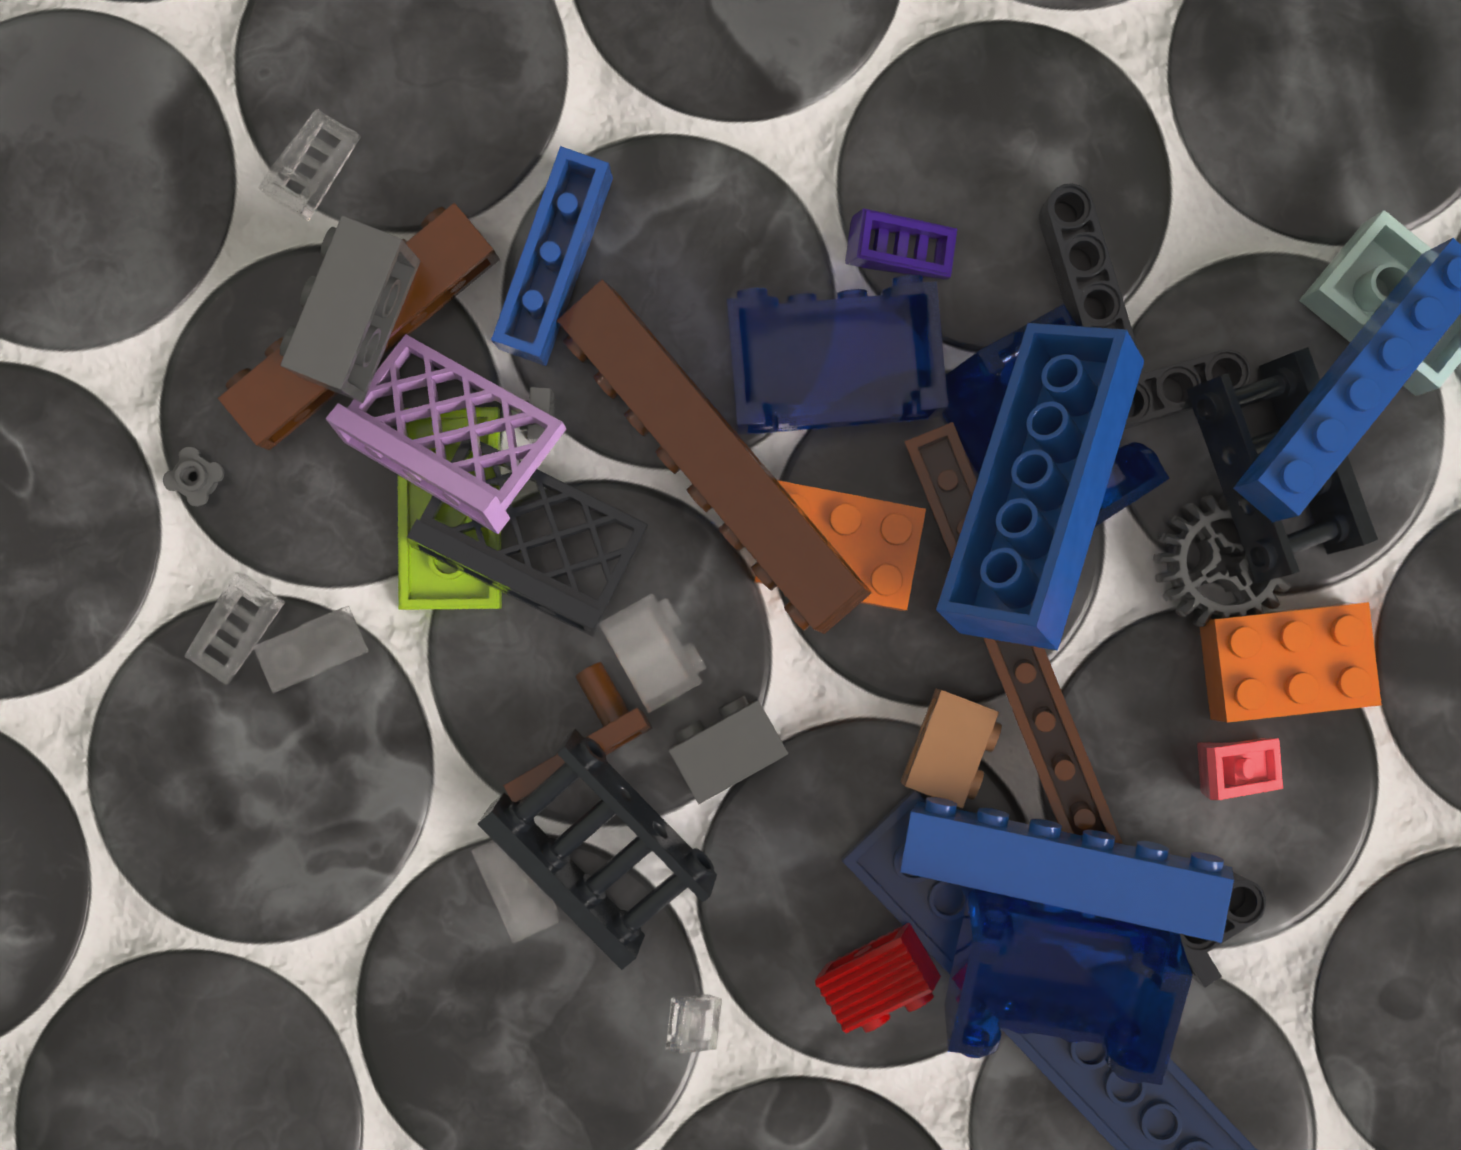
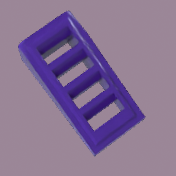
M863 208L853 215L850 222L845 264L866 269L949 279L952 273L957 229ZM871 230H875L873 250H869ZM889 232L896 233L893 254L886 253ZM910 235L916 236L913 259L907 258ZM929 238L937 239L933 263L926 262Z

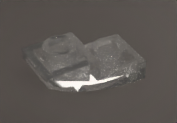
M349 605L303 623L299 628L253 646L273 694L369 652Z

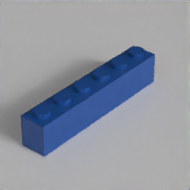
M1451 238L1421 254L1233 487L1269 520L1276 522L1299 516L1461 314V244Z
M938 797L926 798V803L918 801L911 810L901 873L1222 943L1234 876L1232 867L1224 866V860L1218 856L1201 852L1191 853L1190 858L1169 854L1168 847L1149 841H1138L1136 847L1115 843V836L1097 830H1084L1083 835L1061 831L1062 826L1060 824L1044 819H1031L1030 824L1010 821L1008 813L992 808H979L977 813L958 810L956 802Z

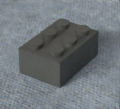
M341 215L337 228L331 227L323 239L320 254L324 259L317 277L311 276L303 288L300 305L304 308L296 327L290 326L283 337L280 346V355L283 356V360L280 366L306 381L363 403L421 261L401 238Z

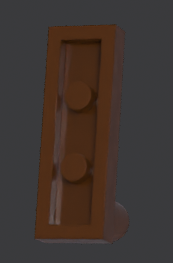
M602 662L587 667L575 676L603 728L587 737L596 741L606 756L653 729L642 710L639 708H635L632 711L628 710ZM556 754L503 785L511 801L521 802L561 767L565 761Z

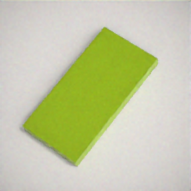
M475 407L477 424L500 419V409L498 407ZM466 408L440 414L443 432L469 426ZM431 417L406 423L407 437L412 440L434 435ZM500 432L479 437L481 442L500 451ZM462 441L444 445L446 460L452 461ZM436 448L429 449L432 452L436 453ZM472 451L470 452L467 459L473 458ZM492 466L484 468L485 480L496 477ZM475 471L468 472L476 477ZM398 475V610L502 609L501 591L411 547L407 536L416 519L420 520L433 495ZM499 485L494 487L497 490H500ZM445 502L435 517V520L451 528L472 522L470 517ZM482 527L481 530L486 545L497 551L501 550V531L499 534H496L490 529ZM475 530L463 533L479 541Z

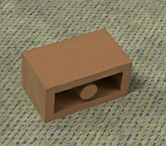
M935 688L900 782L905 787L931 797L954 801L957 803V807L963 808L966 799L974 800L980 789L984 772L978 770L984 751L992 752L999 739L1002 724L996 722L999 712Z

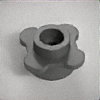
M185 447L179 452V461L174 469L164 474L163 484L167 490L178 491L186 496L187 502L191 506L200 507L208 502V495L213 493L218 482L223 480L224 469L221 464L217 462L211 463L202 458L197 448ZM192 472H196L198 478L192 482L189 476Z

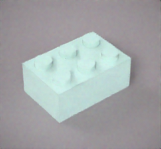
M1383 210L1359 227L1299 301L1351 342L1421 254L1431 248ZM1461 314L1403 385L1415 396L1440 388L1461 363Z

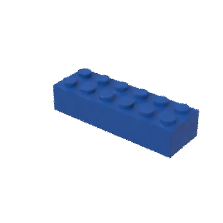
M1037 323L1027 324L936 608L960 634L1058 651L1144 364V359L1127 330Z

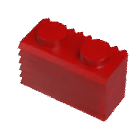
M906 923L902 927L827 963L816 977L815 984L820 989L821 995L825 997L826 1004L831 1007L832 1014L836 1015V1020L841 1024L843 1032L848 1033L858 1027H862L864 1032L867 1033L885 1024L891 1018L889 1013L902 1006L906 1008L907 1012H912L930 1002L934 998L932 992L941 975L911 924Z

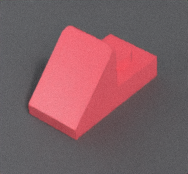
M1259 738L1232 743L1200 742L1197 744L1201 793L1210 800H1223L1283 789L1279 738Z

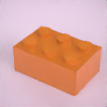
M777 480L872 592L861 603L899 611L907 610L926 509ZM755 575L754 583L763 584Z
M1369 602L1264 612V614L1229 618H1210L1204 627H1200L1211 720L1228 723L1382 705Z

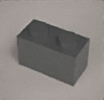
M745 695L718 709L722 718L704 728L701 721L698 720L674 734L678 743L671 746L668 751L698 804L788 755L787 749L758 698L748 703Z

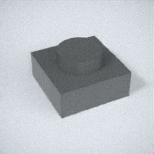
M530 387L529 400L524 401L554 417L555 394L551 388ZM533 423L521 426L520 430L528 431L527 439L535 443L545 431V428Z

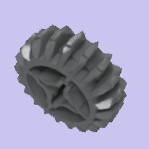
M1212 495L1202 497L1200 503L1201 510L1194 503L1184 505L1182 509L1186 520L1178 516H1172L1168 519L1167 523L1176 535L1168 533L1159 534L1157 541L1161 545L1169 547L1168 553L1154 554L1153 561L1156 563H1167V572L1156 574L1155 580L1157 583L1170 581L1173 586L1162 595L1165 601H1173L1181 597L1182 600L1176 608L1178 616L1185 617L1195 609L1193 625L1204 627L1210 618L1264 614L1262 605L1269 609H1277L1280 602L1272 591L1286 592L1291 587L1286 580L1276 578L1260 583L1255 582L1250 589L1249 586L1253 582L1248 574L1249 563L1241 541L1234 544L1228 542L1221 532L1215 533L1210 525L1213 521H1222L1235 525L1224 495H1222L1219 505ZM1196 535L1198 540L1195 544L1200 552V560L1197 566L1188 572L1187 554L1189 546ZM1239 552L1230 558L1231 561L1225 565L1227 571L1208 573L1215 569L1216 564L1222 560L1221 554ZM1215 581L1223 587L1225 592H1232L1237 601L1227 605L1215 603L1203 596L1197 588L1203 584H1210Z

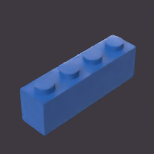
M560 146L491 341L499 350L547 366L561 326L557 320L567 310L613 180L608 162Z

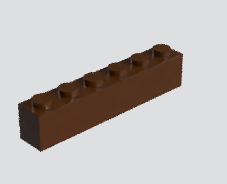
M455 203L447 209L442 206L433 210L421 222L422 230L408 241L402 239L421 262L382 357L392 350L405 334L409 336L500 260L494 249ZM283 337L276 340L266 349L264 354L267 358L252 370L245 368L232 376L225 385L228 390L217 398L256 446L267 450L275 447L339 394L306 381L280 366L283 360V356L280 355Z

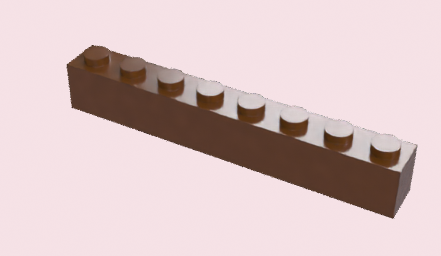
M601 279L557 320L569 334L563 339L568 349L582 363L589 359L599 372L593 376L597 384L612 399H615L618 395L629 407L624 413L626 419L642 436L647 435L649 432L661 445L655 450L659 459L674 474L681 470L692 483L686 489L689 495L705 512L712 508L724 521L718 528L719 531L737 551L744 547L757 561L751 566L752 571L769 590L772 591L778 586L790 601L784 606V609L802 630L805 631L811 626L813 630L825 634L872 593L614 288Z

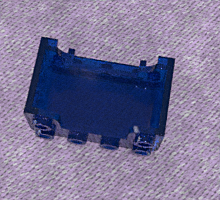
M922 275L895 277L892 279V287L882 290L879 296H868L865 289H851L838 292L837 299L817 301V294L804 293L788 296L787 303L779 304L778 298L768 296L767 289L749 288L737 291V298L727 299L738 434H765L919 421L936 418L948 408L937 281L923 282Z
M979 889L972 890L968 895L944 1002L948 1052L961 1053L970 1058H981L991 1055L999 1048L1002 1035L1001 1028L1018 1034L1035 1033L1060 1037L1069 1042L1086 1041L1102 1044L1105 1061L1118 1078L1129 1083L1145 1082L1162 1085L1193 977L1180 934Z

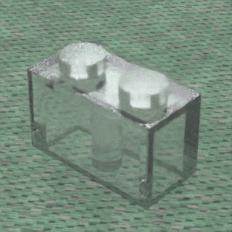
M651 593L598 623L648 713L703 683L699 672L707 667L693 642L683 646L674 628L682 623L668 598L659 602L655 594Z

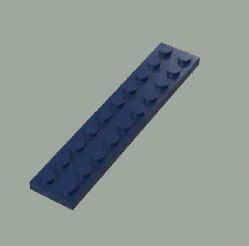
M912 790L841 858L842 862L902 925L906 923L911 924L924 948L1115 1150H1257L1019 898L900 872L911 810L918 801L926 803L916 790Z

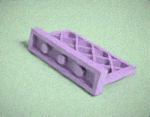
M407 334L404 335L375 372L364 402L361 403L353 400L347 408L337 403L326 417L328 423L344 443L496 534L500 533L510 519L506 512L508 506L566 430L562 421ZM411 354L424 360L426 373L400 379L399 369ZM434 366L439 368L440 370L434 371ZM454 379L463 382V396L438 401L436 384ZM427 386L430 404L404 410L402 392ZM472 388L478 390L479 392L473 393ZM393 395L394 413L373 417L366 413L377 398ZM492 401L502 404L504 418L477 424L476 405ZM466 408L469 426L443 432L440 414ZM512 410L517 412L518 414L512 415ZM427 417L432 418L434 435L415 440L407 437V422ZM533 423L545 428V431L535 443L517 447L514 428ZM397 425V430L391 428V426ZM506 430L509 449L482 456L479 437ZM471 439L473 458L454 463L446 460L444 445ZM436 448V453L432 452L429 449ZM511 462L512 474L500 490L486 483L484 468ZM475 471L476 477L468 472Z

